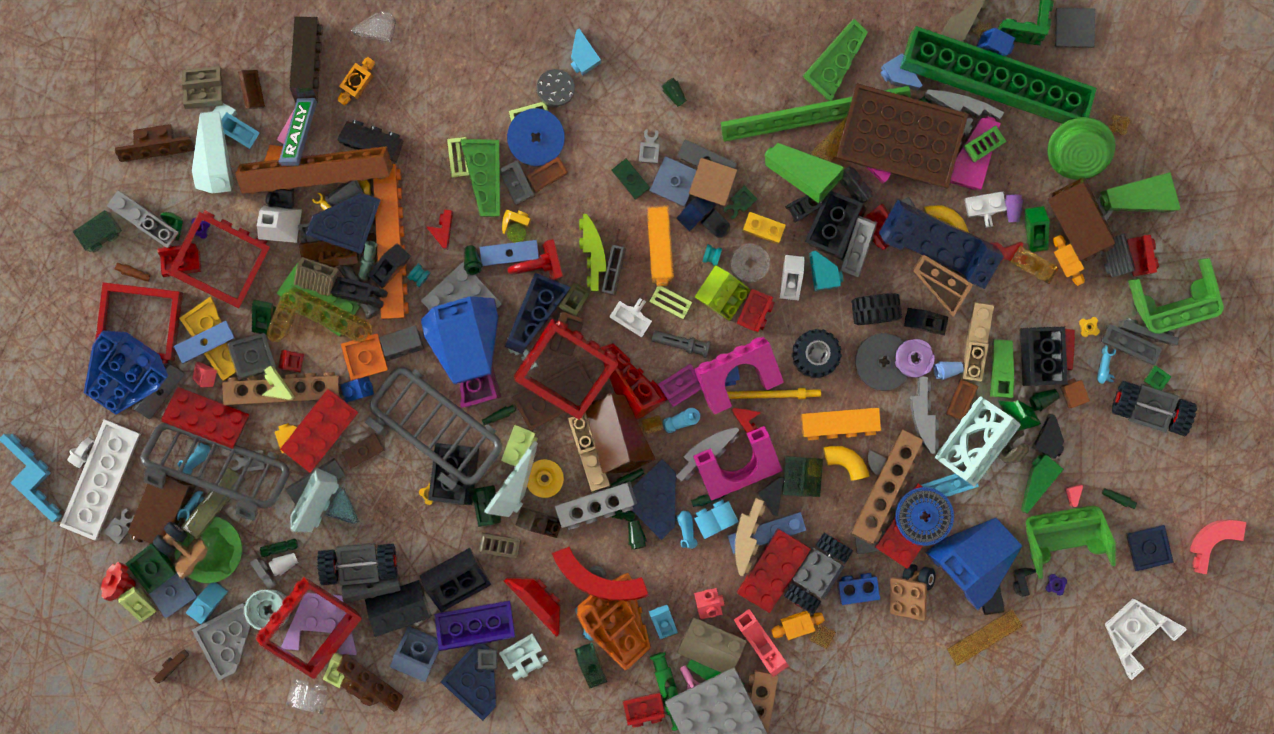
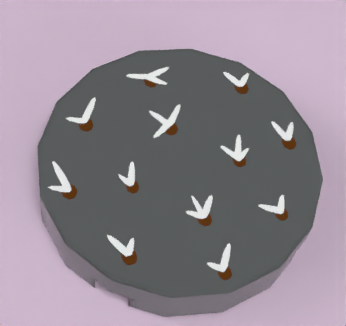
M552 69L547 70L540 76L536 90L544 104L551 107H561L572 99L575 85L568 73L563 70Z

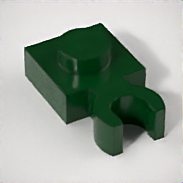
M743 186L730 199L734 204L727 205L723 212L725 213L728 209H732L734 215L730 219L733 220L737 217L739 209L744 213L757 198Z

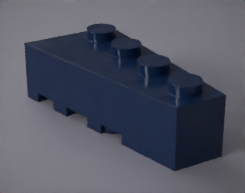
M535 273L505 347L523 354L563 301L571 287Z

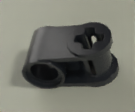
M805 195L789 203L785 208L790 211L794 218L793 222L796 223L820 208L822 201L817 206H811L808 203L810 197Z
M1000 585L992 599L982 606L984 615L1004 612Z

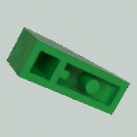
M1046 454L1037 455L1031 463L1033 466L1030 468L1021 507L1023 513L1027 514L1064 470Z

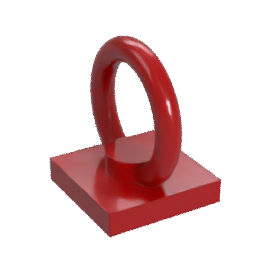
M554 239L545 241L542 245L544 254H541L539 259L512 265L508 268V273L511 275L521 274L543 268L544 272L549 271L550 279L560 280L563 276Z

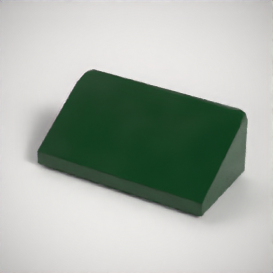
M494 485L474 489L473 501L478 527L501 523L499 515L484 512L496 495Z

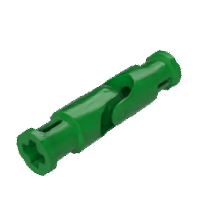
M660 652L651 655L650 660L653 661L656 670L654 674L663 697L667 715H670L673 725L672 731H676L679 729L665 701L678 695L671 668L668 667L665 658L666 652ZM666 680L670 684L668 687H665Z

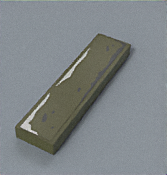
M228 467L218 485L233 490L240 474ZM210 491L181 529L198 540L229 501L230 497Z

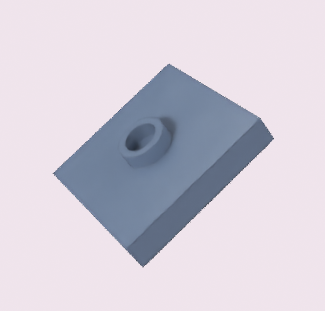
M665 156L649 192L685 207L696 170Z
M178 573L149 594L165 619L198 597L186 577L181 579Z

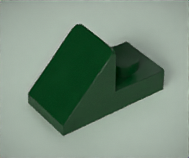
M254 299L252 303V332L265 333V335L271 336L276 307L273 306V303Z

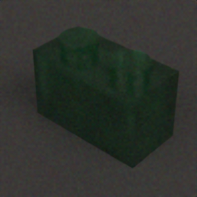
M105 210L73 231L84 250L92 251L93 253L103 247L102 244L106 241L111 242L118 238V233L122 232L110 212Z

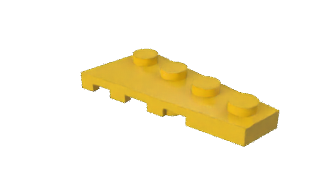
M212 296L179 318L192 337L222 323ZM204 339L202 342L204 346L208 343L207 339ZM227 343L204 353L223 381L236 373Z

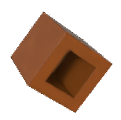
M1075 378L1068 380V384L1060 387L1068 408H1074L1090 402L1082 380L1076 381Z

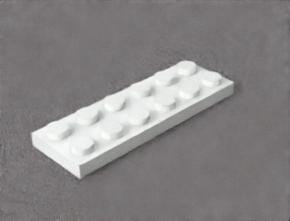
M103 420L60 527L94 541L98 539L141 436L140 433L109 420Z

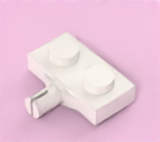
M1003 192L964 199L968 218L984 217L985 228L994 227L992 215L1006 212L1007 210Z
M641 298L638 299L634 307L627 306L619 301L610 315L611 319L641 338L652 322L640 312L646 303Z

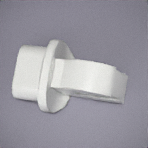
M87 437L80 443L78 448L70 450L71 455L67 460L80 468L83 463H86L89 456L87 452L94 441Z

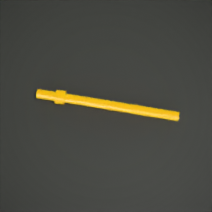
M821 389L727 391L729 399L797 397L798 399H806V397H821Z

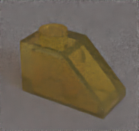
M1022 246L1019 247L1011 260L1012 264L1047 284H1050L1059 269Z

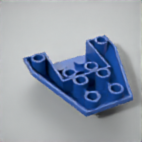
M469 296L435 306L421 319L424 337L454 385L491 374L498 324V312L494 298Z
M102 331L92 345L84 394L116 415L157 391L168 377L160 355L129 333Z
M997 518L944 538L932 546L926 554L938 567L941 566L965 592V597L979 610L994 596L1021 550L1022 545Z

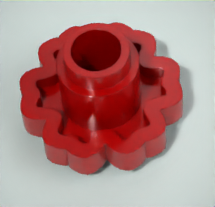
M117 562L112 564L107 570L101 585V596L105 600L112 602L132 587L135 588L136 582L132 580V577H129L127 573L128 567L125 564Z

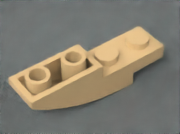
M974 301L965 348L963 379L982 382L994 310L993 304Z
M584 413L580 420L575 417L568 418L591 492L609 488L610 484L607 475L603 474L587 414Z
M755 498L749 515L741 513L737 526L735 559L740 576H743L744 573L748 574L752 564L749 562L750 557L756 554L759 546L756 544L757 540L750 537L751 534L755 535L759 525L756 523L758 516L762 517L766 507L763 505L764 501Z

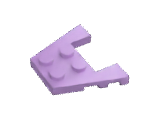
M307 592L299 604L281 647L289 650H300L301 630L332 633L346 615V612L318 594ZM333 595L343 601L342 595ZM353 632L350 633L340 646L339 654L357 655Z

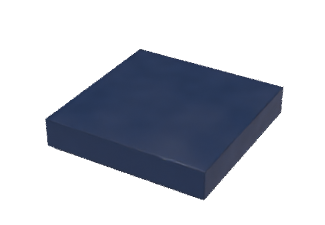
M1165 525L1126 533L1135 571L1174 563Z

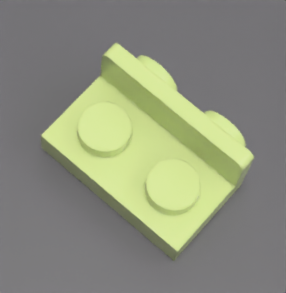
M514 425L501 461L516 466L533 442H537L536 433Z

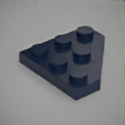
M361 192L312 216L306 235L362 254L381 199Z
M663 459L633 487L637 504L633 505L632 510L660 540L675 527L676 472Z
M485 643L473 645L441 680V683L482 721L496 707L495 669H478V649H491Z

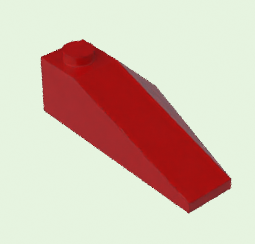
M614 343L600 347L605 352L609 350L612 354L616 355L615 358L618 361V365L609 379L616 395H625L636 420L644 417L668 400L658 384L653 380L650 382L643 375L644 371L640 367L636 369L630 363V358Z

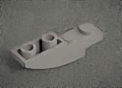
M118 190L107 205V207L166 248L170 247L179 234L178 231Z
M917 377V396H910L912 418L917 434L923 440L922 444L928 453L936 454V450L939 449V439L936 438V431L939 430V420L936 419V415H928V411H931V400H928V392H931V381H928V377Z
M731 428L717 432L696 444L683 456L688 463L678 472L676 477L681 481L683 479L687 481L695 473L693 469L696 467V462L693 456L711 448L714 457L717 456L719 458L726 451L724 448L728 442L732 444L739 437L737 434L739 429Z

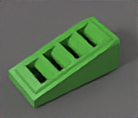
M994 126L966 144L964 149L974 163L1007 141L997 126ZM992 132H994L997 138L999 139L998 143H996V141L992 137ZM986 136L989 138V140H990L991 143L993 144L992 147H990L989 144H988V142L986 141V139H985ZM981 140L987 148L986 151L983 150L978 141ZM975 144L981 154L978 155L972 145Z

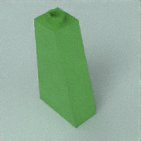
M777 143L773 148L770 147L765 153V165L817 203H820L843 178L844 168L842 166Z
M1170 172L1100 192V203L1105 211L1171 213L1181 209Z

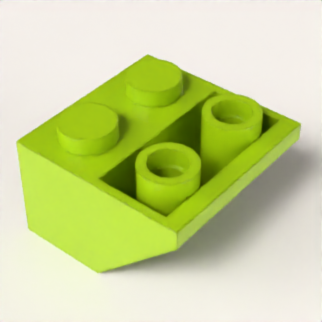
M715 265L695 295V298L726 320L731 321L751 289L729 272Z

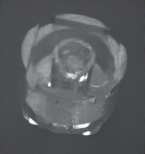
M753 243L744 244L732 255L730 262L731 271L741 282H758L769 270V255L759 245ZM748 259H751V262H755L752 268L745 265Z
M300 679L292 682L286 705L290 706L291 703H294V708L313 713L314 711L317 712L318 709L320 710L319 714H324L330 692L327 691V686L315 684L314 687L308 686V681Z

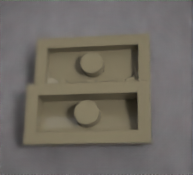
M220 66L182 70L183 105L185 109L223 105V85Z

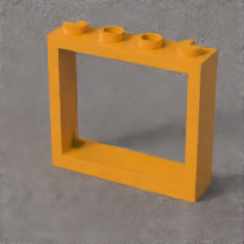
M668 206L648 208V230L652 284L656 283V287L668 286V282L672 281Z

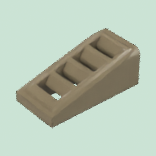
M482 533L479 552L517 559L520 539ZM487 538L491 539L489 549H486ZM495 540H499L497 551L493 550ZM503 541H506L505 552H501ZM510 542L514 543L512 553H508Z

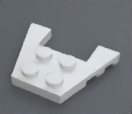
M1135 599L1130 600L1105 623V627L1130 680H1133L1144 669L1131 653L1159 627L1172 641H1175L1187 630L1182 625Z

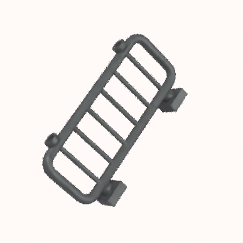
M397 368L391 372L370 401L371 412L377 418L374 420L369 417L365 423L383 437L389 432L384 428L385 425H388L449 472V475L446 476L441 473L437 479L455 493H458L461 489V486L457 484L458 481L466 485L477 483L502 451L501 440L495 435L496 430L489 424L486 427L438 392L422 379L424 375L416 369L412 372L407 368ZM404 375L409 378L410 382L386 413L379 410L377 407L379 400L397 377ZM415 383L425 392L402 422L398 424L388 415L411 385ZM427 394H430L439 401V404L413 436L403 428V425ZM444 405L454 414L428 447L417 437L440 407ZM459 416L469 425L442 458L432 448L453 420ZM471 427H473L484 436L460 467L456 469L446 460ZM488 438L494 443V450L474 476H465L461 473L462 469L485 439Z
M164 422L155 428L141 455V461L146 467L144 483L163 489L166 483V475L208 489L238 500L236 515L254 521L257 516V508H270L277 502L290 473L289 467L286 463L278 460L279 455L275 452H269L266 456L235 445L234 449H231ZM167 429L177 432L161 463L158 464L150 461L149 455L161 433ZM184 434L195 439L179 470L164 466L179 435ZM198 440L212 444L213 446L197 477L182 472ZM220 447L231 452L215 484L200 479L215 448ZM234 453H237L249 459L234 489L231 490L218 484ZM254 459L267 464L252 496L237 492ZM270 466L281 469L282 474L271 497L267 501L256 499L255 497Z

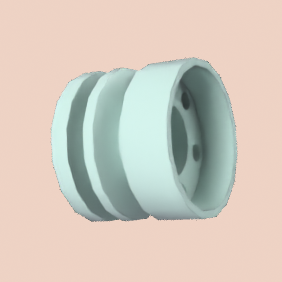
M259 590L253 593L247 599L244 607L247 622L253 628L261 630V628L268 624L271 615L282 606V602L287 596L277 590ZM272 606L273 613H268L269 610L266 608ZM290 615L286 618V620L280 627H282L289 620Z

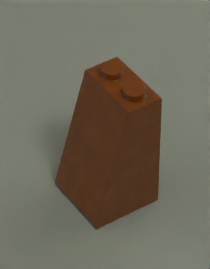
M1080 178L1049 194L1048 201L1080 261L1083 259L1088 261L1096 256L1095 253L1101 250L1104 253L1113 248L1116 240L1086 178Z
M609 393L605 395L604 399L592 402V405L586 410L603 474L629 473L655 460L654 454L625 395Z
M166 475V483L163 489L147 484L128 530V534L132 535L131 538L141 543L145 541L151 544L157 535L164 537L167 534L164 527L168 522L178 525V512L184 509L189 502L196 486Z

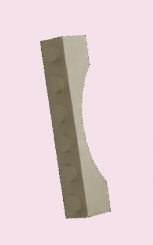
M974 0L964 11L950 17L941 35L967 43L971 36L968 32L971 27L975 28L980 19L977 15L980 10L984 11L988 1Z

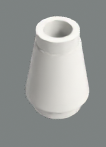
M292 553L273 558L269 562V566L274 576H281L299 562L295 554Z

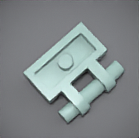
M533 633L499 652L508 669L516 666L518 671L512 674L515 680L527 677L528 673L536 668H542L543 664L549 661L546 655L540 658L536 655L542 648ZM531 657L533 662L524 667L521 662Z

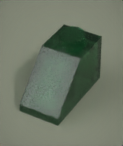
M593 643L574 649L580 669L589 688L606 683L607 679Z

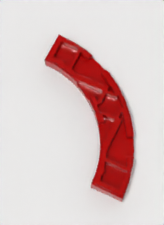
M570 546L552 553L563 575L575 587L593 597L608 601H633L649 597L642 577L627 581L604 579L586 570L577 561Z

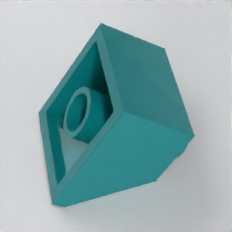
M817 251L810 252L809 259L814 292L840 287L841 282H843L842 271H838V267Z

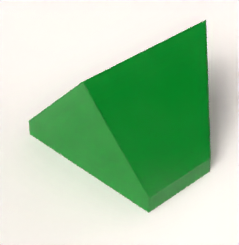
M1019 400L1016 402L999 401L1003 411L1021 424L1017 431L1041 424L1032 407Z

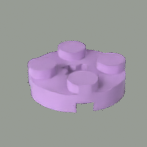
M920 339L907 340L899 346L896 352L895 365L908 377L923 376L930 372L934 365L935 358L932 354V348L927 342ZM916 353L918 354L917 358L919 361L913 363L911 355Z

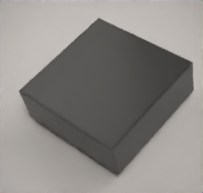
M478 649V669H497L498 649Z

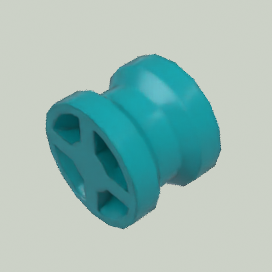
M707 244L702 262H710L713 266H717L722 248H713L712 245Z
M418 263L409 273L407 279L416 282V286L420 288L431 272L422 269V265Z

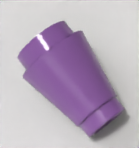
M1021 194L1006 195L1005 204L1008 222H1020L1024 201Z

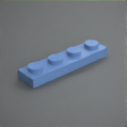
M801 512L758 525L755 535L751 534L750 537L757 540L756 544L760 546L769 543L777 528L791 536L806 531ZM732 533L727 536L732 552L735 554L736 533Z

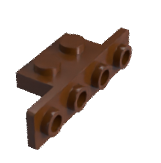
M171 124L133 130V145L115 148V153L120 162L195 151V146L190 136L173 139V127Z
M369 233L366 241L376 242L375 234ZM322 240L299 244L301 258L319 260V263L333 268L341 265L351 266L358 263L360 253Z
M345 654L342 656L337 671L346 678L342 680L340 686L346 689L349 694L360 699L364 705L372 706L381 702L393 712L398 710L403 699L402 694L349 655Z

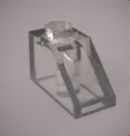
M388 12L375 13L353 27L352 33L356 36L392 43L396 19Z

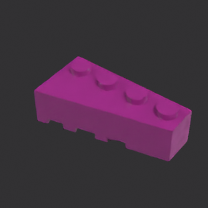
M493 365L490 375L460 384L461 408L501 397Z

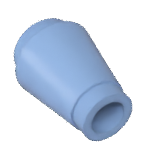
M939 361L938 364H934L933 368L936 379L941 380L958 375L964 371L962 362Z

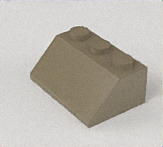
M693 617L677 653L723 673L736 666L747 641Z

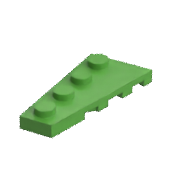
M852 19L802 76L828 101L833 100L835 92L843 81L842 79L868 31L855 19Z
M461 139L480 217H500L499 140Z

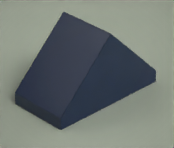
M696 197L676 219L690 232L717 204Z

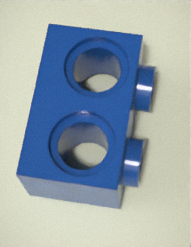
M997 28L982 32L976 47L1007 56L1014 49L1013 42L1015 38Z
M872 573L860 574L859 578H853V575L842 576L841 580L837 581L841 605L880 600L877 576H872ZM866 582H871L873 585L872 590L869 592L863 590V585ZM849 584L853 585V592L846 595L844 587Z

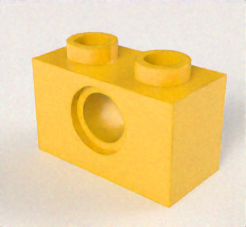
M749 212L742 232L778 245L786 225Z

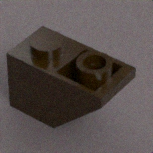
M521 507L515 524L528 531L554 538L558 537L561 528L559 518Z

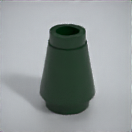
M674 77L661 85L662 91L677 107L687 101L678 80L676 81Z
M475 246L465 247L464 270L469 275H476L481 272L483 264Z
M1054 388L1033 393L1029 397V402L1034 411H1042L1058 400L1060 396Z
M639 520L628 522V545H631V550L646 547L647 539Z

